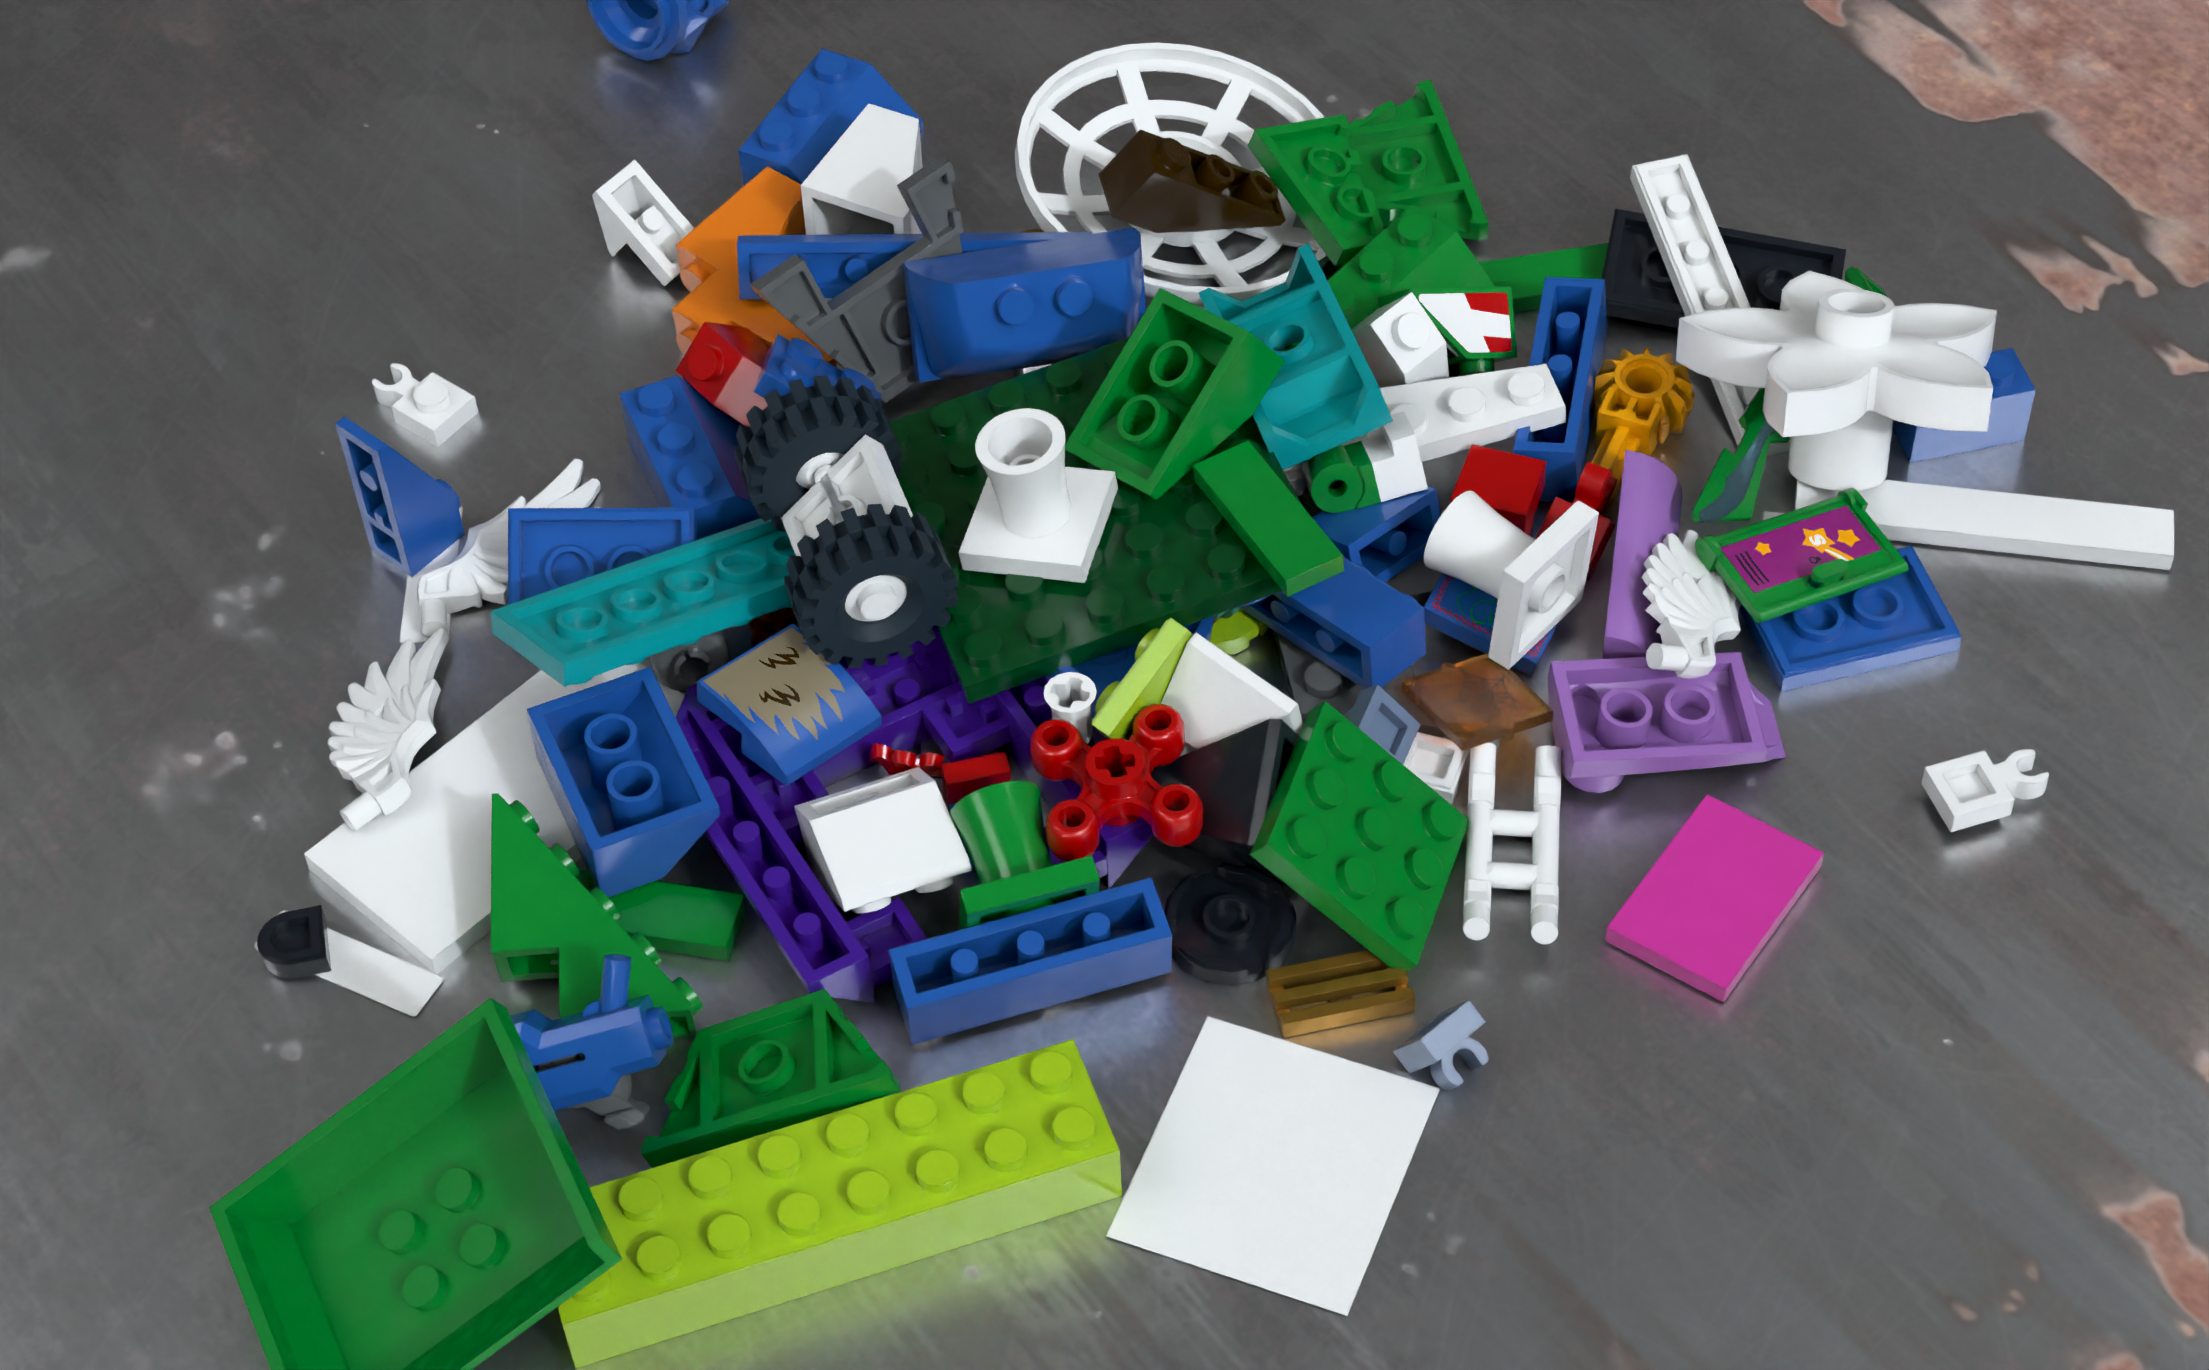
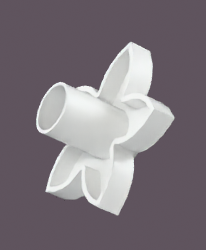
M1807 271L1790 280L1782 289L1780 310L1727 308L1704 311L1679 318L1676 361L1701 375L1722 382L1765 388L1763 413L1767 423L1782 437H1791L1788 470L1796 479L1808 485L1827 490L1842 491L1848 488H1855L1857 491L1878 486L1887 477L1893 420L1940 430L1987 432L1993 385L1990 375L1984 367L1987 365L1992 353L1997 310L1942 303L1894 306L1893 301L1882 294L1863 290L1856 285L1835 277Z

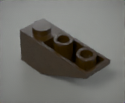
M1141 129L1098 174L1111 217L1155 233L1281 226L1286 221L1277 196L1278 189L1272 179L1263 172L1245 169L1225 161L1218 155L1205 154L1184 146L1173 138H1163Z

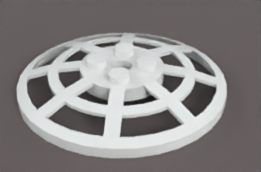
M1158 42L1126 44L1096 51L1070 62L1050 76L1036 91L1021 118L1015 148L1016 177L1026 205L1044 232H1068L1052 214L1076 216L1087 232H1092V234L1107 232L1094 217L1111 215L1105 195L1083 196L1080 185V169L1083 159L1103 170L1117 155L1096 143L1107 132L1133 122L1136 132L1141 129L1163 138H1173L1184 146L1208 155H1218L1225 161L1242 167L1237 159L1224 149L1222 145L1227 136H1229L1250 151L1248 143L1254 130L1237 120L1249 95L1266 103L1291 123L1325 117L1304 95L1282 79L1245 60L1220 51L1192 45ZM1140 72L1184 73L1212 79L1229 86L1216 110L1184 101L1148 100ZM1114 76L1118 77L1126 102L1124 105L1116 106L1099 114L1086 123L1080 131L1052 111L1058 103L1078 89L1101 79ZM1156 119L1183 120L1207 127L1201 136L1178 131L1161 132ZM1040 127L1068 148L1062 173L1065 195L1040 193L1035 188L1030 160L1034 139ZM1263 167L1251 170L1261 171L1269 177ZM1279 189L1278 199L1286 219L1281 226L1155 233L1130 224L1141 234L1143 269L1179 278H1214L1221 286H1187L1153 279L1144 275L1145 296L1153 298L1159 288L1192 304L1204 305L1198 292L1211 288L1239 301H1244L1286 282L1289 271L1275 278L1247 284L1238 274L1262 264L1278 252L1282 245L1299 248L1309 243L1312 250L1316 251L1314 255L1321 268L1329 260V257L1308 229L1293 227L1296 220V212ZM1234 231L1265 240L1251 252L1229 261L1216 243ZM1162 243L1180 247H1193L1204 265L1178 264L1156 259L1153 255Z

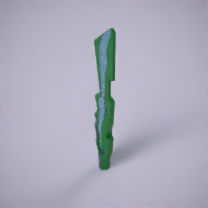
M1765 388L1757 390L1738 420L1745 433L1735 453L1732 454L1726 448L1721 451L1690 513L1692 520L1695 522L1749 521L1752 518L1770 443H1788L1790 437H1782L1767 423L1763 413Z

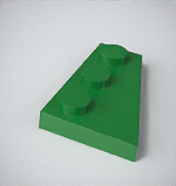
M1345 114L1255 129L1248 143V148L1334 266L1348 263L1385 229L1372 191L1363 187L1359 175L1363 164L1358 150L1350 149L1346 136L1350 127Z

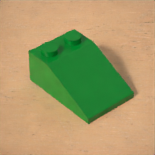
M1159 288L1066 442L1065 451L1099 470L1115 471L1116 479L1157 500L1187 474L1194 464L1204 459L1254 414L1285 361L1248 330Z

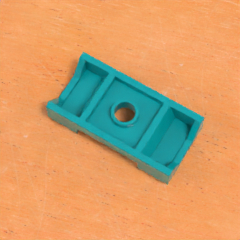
M1309 243L1297 249L1286 282L1251 298L1239 301L1211 288L1198 292L1206 311L1248 330L1285 361L1253 414L1269 453L1274 452L1283 470L1393 422L1379 385ZM1300 342L1290 350L1280 351L1289 344Z

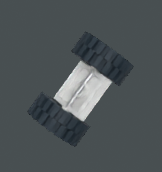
M828 375L814 376V386L804 387L801 379L789 382L788 385L791 392L780 396L776 389L764 396L768 405L764 410L754 405L746 414L750 427L739 425L736 433L739 445L734 446V456L752 505L755 506L758 515L764 522L771 519L775 529L784 533L787 532L795 555L789 556L786 564L789 575L784 576V586L803 638L807 640L809 648L816 655L822 652L827 662L837 665L844 656L848 668H862L863 661L867 658L872 659L875 667L888 664L887 655L899 652L902 660L914 654L911 645L919 640L926 646L936 638L932 629L934 625L945 628L950 621L951 616L946 608H956L958 595L955 588L958 587L956 576L934 527H929L926 518L918 512L914 515L911 512L897 477H900L902 465L898 458L902 457L901 450L878 398L874 399L871 390L863 384L856 390L852 379L841 376L835 386L831 385Z

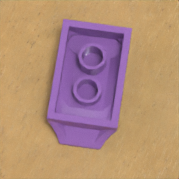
M1741 652L1715 653V666L1709 674L1690 679L1678 677L1675 671L1651 669L1646 662V657L1552 661L1550 663L1547 678L1549 715L1555 745L1562 749L1561 770L1566 780L1574 787L1583 791L1594 793L1611 791L1620 785L1625 775L1760 763L1778 758H1786L1771 701L1748 680Z

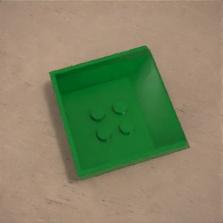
M489 998L209 1207L271 1370H472L622 1260L508 1010L492 998Z

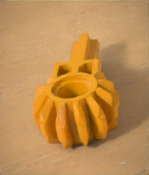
M1648 346L1642 354L1637 355L1622 349L1617 360L1609 359L1603 361L1602 367L1599 369V375L1595 377L1594 409L1597 419L1595 449L1597 451L1592 459V463L1611 470V477L1618 480L1615 490L1605 507L1611 506L1622 483L1625 450L1652 456L1657 443L1663 445L1668 433H1682L1690 410L1693 409L1695 392L1692 391L1693 384L1690 383L1688 368L1683 365H1675L1671 352L1657 357L1651 354Z

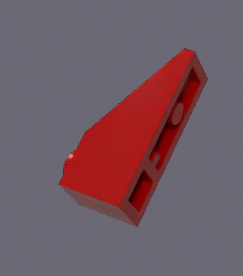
M704 321L675 371L711 404L744 426L750 427L746 414L754 405L762 410L768 406L766 400L753 391L766 353L770 347L746 327Z

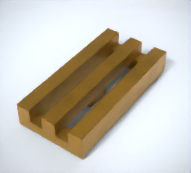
M1369 950L1266 970V985L1282 1038L1415 1012V995L1412 987L1409 988L1407 971L1396 967L1390 968ZM1393 987V991L1352 999L1353 995ZM1326 1000L1328 1003H1330L1295 1011H1290L1289 1009L1291 1007Z

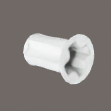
M1067 672L1058 674L1050 679L1044 689L1045 700L1052 709V719H1062L1073 724L1078 729L1083 742L1088 744L1092 738L1091 703L1095 700L1097 692L1095 684L1089 677L1080 673Z

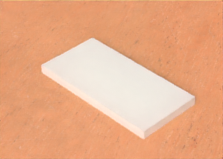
M642 663L624 665L596 675L586 683L566 687L540 670L409 772L411 796L398 809L387 816H384L382 813L356 832L344 822L305 852L304 856L309 870L429 970L439 974L491 931L492 794L499 793L508 804L515 800L520 801L538 824L540 831L536 835L548 848L558 843L569 854L574 863L582 858L537 760L527 709L647 667ZM655 675L676 717L685 695L663 685Z

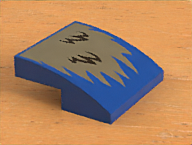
M795 624L789 625L697 681V701L741 733V753L785 786L881 726V714L857 682L839 663L835 665L827 662L822 652L816 655L809 648L807 640L803 638L800 628Z

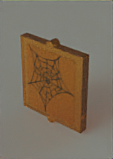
M1489 653L1456 664L1445 662L1441 664L1440 669L1402 680V692L1462 751L1500 738L1511 740L1514 738L1515 733L1553 721V710L1515 673L1488 658Z

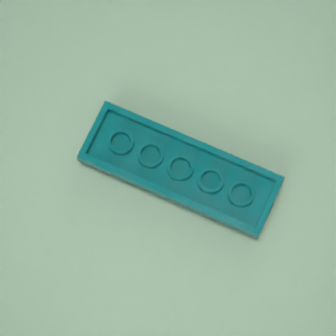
M760 518L492 610V634L564 687L583 684L590 681L596 675L624 665L641 663L647 657L679 645L694 644L701 637L732 626H743L750 623L756 617L781 608L792 607L784 586V576L789 575L786 564L789 556L795 555L787 532L784 533L775 529L771 519L764 522Z

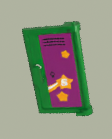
M1855 488L1839 491L1835 497L1715 537L1707 535L1698 538L1695 542L1697 556L1708 571L1716 569L1756 623H1762L1906 573L1909 569L1907 562L1867 514L1866 508L1868 503ZM1810 584L1816 585L1818 588H1814Z

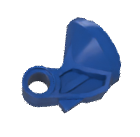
M586 0L596 27L612 45L630 57L650 61L665 57L668 54L690 53L701 37L709 20L726 9L730 0Z

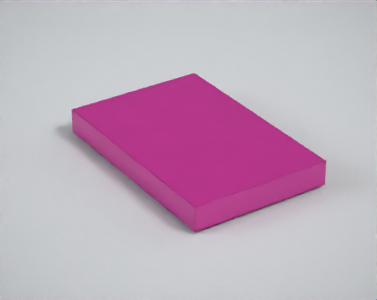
M1707 794L1606 928L1605 941L1724 1003L1821 868L1824 852Z

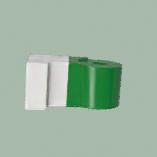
M1404 411L1391 415L1393 422L1382 426L1383 434L1345 446H1336L1303 462L1302 476L1313 501L1320 509L1330 513H1341L1428 489L1416 435Z

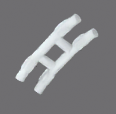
M1475 742L1470 745L1463 931L1466 937L1471 940H1482L1490 932L1491 888L1531 890L1530 923L1532 938L1540 944H1550L1558 936L1559 823L1562 749L1560 747L1544 745L1536 748L1533 811L1494 809L1496 745L1488 742ZM1493 835L1532 837V864L1492 862Z

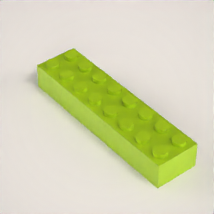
M1071 1039L589 1187L622 1260L557 1308L575 1369L1121 1197L1120 1150L1075 1041Z

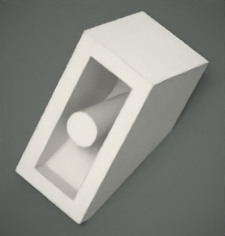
M1412 292L1377 309L1352 329L1379 388L1449 378L1446 341Z

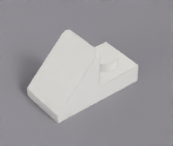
M633 160L592 194V198L609 253L614 257L628 245L665 287L681 272L676 244L690 233L694 227L637 161Z

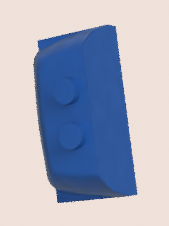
M1135 228L903 262L914 375L919 383L1054 364L1130 337L1146 311L1141 234Z

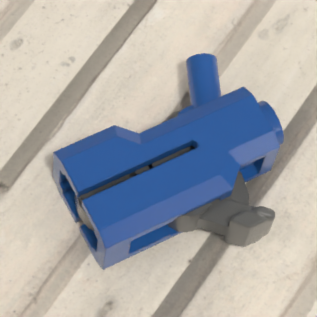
M608 954L604 956L600 999L590 1002L583 1012L551 1020L532 1009L510 1015L553 1110L557 1111L568 1107L581 1108L584 1106L604 1117L603 1121L606 1124L621 1130L643 1122L650 1111L648 1104L630 1097L633 1089L631 1073L658 1066L667 1054L666 1048L673 1046V1032L667 1012L662 1006L655 1008L649 994L628 1000L631 957L620 954Z

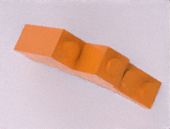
M767 166L676 244L681 271L680 278L683 286L691 292L672 308L677 345L679 350L685 355L704 321L748 328L769 347H771L778 334L789 341L792 338L804 340L821 352L823 355L822 360L837 368L836 362L765 300L740 299L737 254L739 235H806L801 184Z

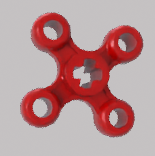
M1164 704L1146 706L1135 717L1132 735L1129 740L1110 738L1098 742L1092 748L1083 742L1078 729L1068 721L1051 719L1036 727L1030 742L1031 762L1036 772L1043 778L1051 781L1071 779L1082 789L1076 799H1068L1055 805L1046 818L1047 844L1051 852L1058 859L1068 862L1093 855L1099 845L1100 831L1104 824L1108 826H1125L1134 823L1140 817L1150 824L1155 837L1159 841L1171 847H1182L1198 838L1203 828V803L1198 793L1191 787L1183 784L1162 786L1153 780L1151 772L1156 766L1171 764L1180 757L1184 749L1185 726L1179 712L1171 706Z

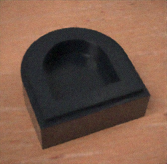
M321 905L281 913L271 918L260 930L257 939L258 950L265 967L273 975L291 979L331 971L326 917Z

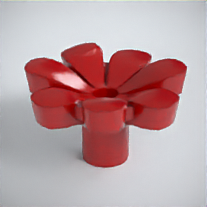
M872 744L870 762L880 763L890 776L919 767L931 778L942 779V765L946 764L943 763L944 756L927 752L916 758L917 755L915 753L893 750L883 744Z

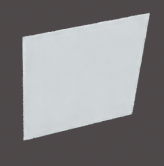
M1207 1016L1106 1237L1348 1316L1440 1088Z

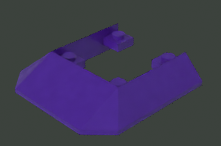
M935 625L932 629L936 638L926 646L919 640L911 645L914 654L902 660L899 652L887 655L888 664L875 667L872 659L867 658L864 659L862 668H848L843 656L838 663L857 682L882 716L881 726L787 786L742 754L741 733L697 701V683L688 687L675 718L720 809V816L704 833L809 994L825 989L831 997L875 1003L873 988L892 979L889 949L928 938L900 897L891 900L888 906L880 910L864 913L845 922L794 845V843L803 840L794 806L828 796L829 793L825 788L878 764L870 762V750L873 743L889 746L893 750L905 751L932 738L950 763L980 757L1004 746L1027 779L1038 785L1041 798L1050 810L1059 802L1076 799L1082 791L1076 782L1071 779L1063 781L1045 779L1036 772L1031 762V736L1036 727L1052 719L1051 706L1044 697L1045 686L1050 681L1046 676L968 703ZM1093 725L1092 738L1087 744L1091 748L1098 742L1107 740ZM1141 817L1134 823L1125 826H1108L1104 824L1100 831L1099 845L1092 857L1098 876L1108 889L1111 888L1154 835L1150 824ZM1050 850L1053 865L1066 862L1058 859Z

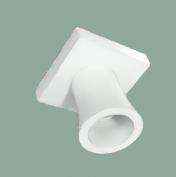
M1023 408L996 416L981 429L975 443L976 455L988 477L959 550L963 570L1043 577V579L1085 583L1118 490L1115 471L1065 467L1064 427L1055 416L1046 411Z
M1466 491L1460 494L1444 510L1428 538L1424 551V564L1430 569L1460 579L1498 599L1488 658L1509 670L1583 599L1599 512L1578 500L1537 539H1534L1497 513L1474 491Z

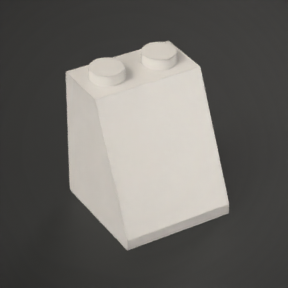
M868 104L801 184L806 235L922 234L897 187L899 183L923 168L919 119L872 104Z

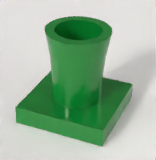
M1008 781L990 785L965 796L951 809L950 816L967 847L981 882L980 885L960 890L959 930L1099 892L1100 879L1092 855L1053 865L1046 840L1040 788L1035 783Z

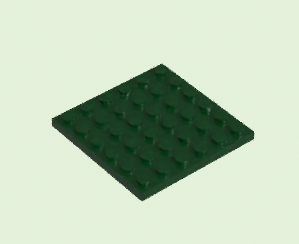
M1130 337L889 421L902 457H898L902 470L900 477H897L911 512L913 515L918 512L926 518L929 527H934L956 576L958 587L955 588L958 595L956 608H946L951 619L945 628L936 626V629L968 703L1056 673L1060 667L1075 666L1139 643L1148 632L1155 628L1160 629L1166 620L1170 618L1182 626H1186L1282 591L1194 480L1193 468L1157 500L1116 479L1118 490L1085 583L1043 579V577L1005 575L963 570L959 550L988 477L975 451L976 439L981 429L990 420L1002 413L1023 408L1039 409L1052 414L1061 422L1065 430L1066 444ZM1253 415L1201 460L1203 461L1249 440L1300 502L1274 452L1269 453ZM1065 451V467L1099 470Z

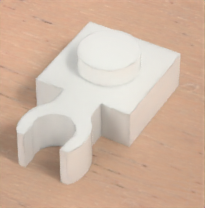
M392 363L390 368L396 384L385 385L375 378L372 380L377 401L386 407L392 408L395 423L436 447H439L479 413L474 395L434 372H431L419 382L412 378L411 372L406 366Z
M2022 749L2013 752L2008 756L2007 760L1998 764H1993L1986 751L1983 750L1925 767L1921 784L1949 831L1954 832L2010 816L2015 798L2028 800L2044 794L2049 773L2044 772L2036 776H2027L2021 773L2032 770L2036 755L2032 749Z

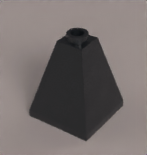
M1268 719L1180 756L1171 764L1157 766L1151 772L1153 780L1162 786L1183 784L1191 787L1198 793L1203 803V828L1197 839L1182 847L1226 864L1254 868L1276 878L1281 885L1289 887L1250 855L1299 736L1282 719Z

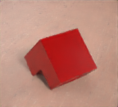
M1472 444L1451 495L1450 503L1460 494L1466 491H1474L1497 513L1532 537L1534 514L1545 486L1547 461Z

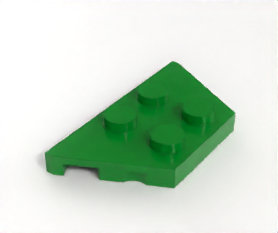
M1425 80L1415 85V96L1396 106L1389 100L1373 109L1368 117L1356 119L1349 123L1350 129L1346 136L1350 149L1358 150L1363 164L1359 171L1363 187L1372 191L1384 226L1390 225L1409 206L1413 205L1456 230L1461 238L1478 241L1488 239L1489 222L1431 80Z
M825 989L699 1029L686 1055V1066L674 1079L664 1099L671 1112L659 1137L646 1136L641 1146V1155L650 1167L654 1168L901 1092L900 1083L885 1061L881 1060L857 1027L852 1021L847 1019L838 1004Z

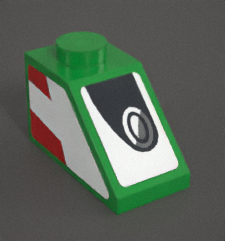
M1511 286L1409 288L1378 297L1379 308L1412 292L1445 339L1448 366H1458L1459 376L1495 371L1494 363L1517 358Z

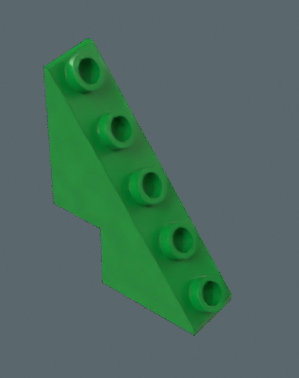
M499 793L492 794L491 954L501 981L512 982L559 978V1018L581 1013L590 1002L600 999L605 955H626L631 957L628 1000L649 994L654 1007L662 1006L667 1012L672 1027L673 1041L694 1040L698 1033L694 1016L703 1010L704 1007L691 986L681 977L671 981L658 966L662 964V961L651 943L638 931L632 936L626 933L617 923L620 920V914L608 896L598 887L589 892L576 878L580 875V872L572 858L558 843L549 848L536 835L540 831L538 824L520 801L515 800L508 804Z

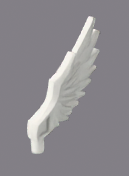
M574 459L560 475L527 504L525 498L519 496L499 515L485 523L469 528L468 538L461 554L447 566L420 577L417 585V600L421 613L422 633L430 638L440 628L445 629L447 632V613H456L473 606L480 608L482 607L481 599L499 604H508V508H588L601 490V485L598 479L592 478L578 487L584 469L583 461Z
M1688 530L1681 542L1677 535L1671 533L1665 537L1663 543L1656 544L1652 549L1653 555H1650L1644 562L1647 570L1641 577L1647 585L1643 594L1651 602L1645 611L1661 624L1656 632L1661 635L1662 644L1653 643L1649 646L1646 653V662L1651 669L1675 671L1678 677L1687 679L1708 675L1716 662L1715 642L1732 640L1741 631L1738 614L1742 603L1716 569L1709 572L1697 556L1695 542L1699 537L1698 533L1694 530Z
M443 628L438 629L422 645L417 653V648L412 640L407 639L404 641L394 656L386 677L378 662L371 663L365 681V688L356 682L348 687L350 700L353 705L343 701L336 707L343 722L333 721L329 725L328 729L332 737L328 739L327 744L332 751L330 754L332 765L338 768L344 779L352 780L357 790H360L362 793L361 796L340 810L342 818L354 832L381 813L384 816L389 815L403 805L411 796L409 770L413 758L419 749L437 733L433 723V715L441 689L433 677L449 640V636Z

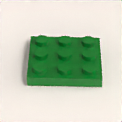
M1324 701L1311 709L1307 714L1250 855L1390 968L1396 967L1408 971L1418 965L1466 832L1468 818L1328 702Z

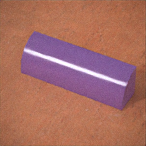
M1625 450L1602 659L1646 657L1647 650L1651 644H1662L1661 635L1656 632L1661 624L1645 611L1651 602L1643 594L1647 585L1641 577L1647 570L1644 562L1650 555H1653L1652 549L1656 544L1663 543L1665 537L1671 533L1679 537L1682 506V487L1674 472L1661 461L1649 455Z

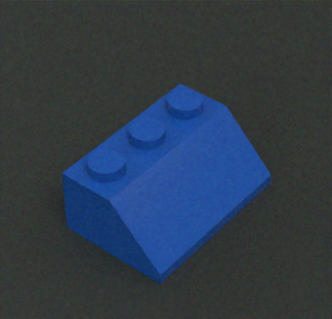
M822 48L738 150L743 186L767 166L802 184L868 104L919 119L920 134L924 130L923 120L870 63Z
M673 376L619 393L629 445L659 508H697V540L761 518L755 506L752 505L734 456V446L739 445L736 433L739 425L743 424L715 407L684 378L679 376Z
M651 667L527 709L537 760L595 887L600 888L608 897L664 878L720 816L719 805Z

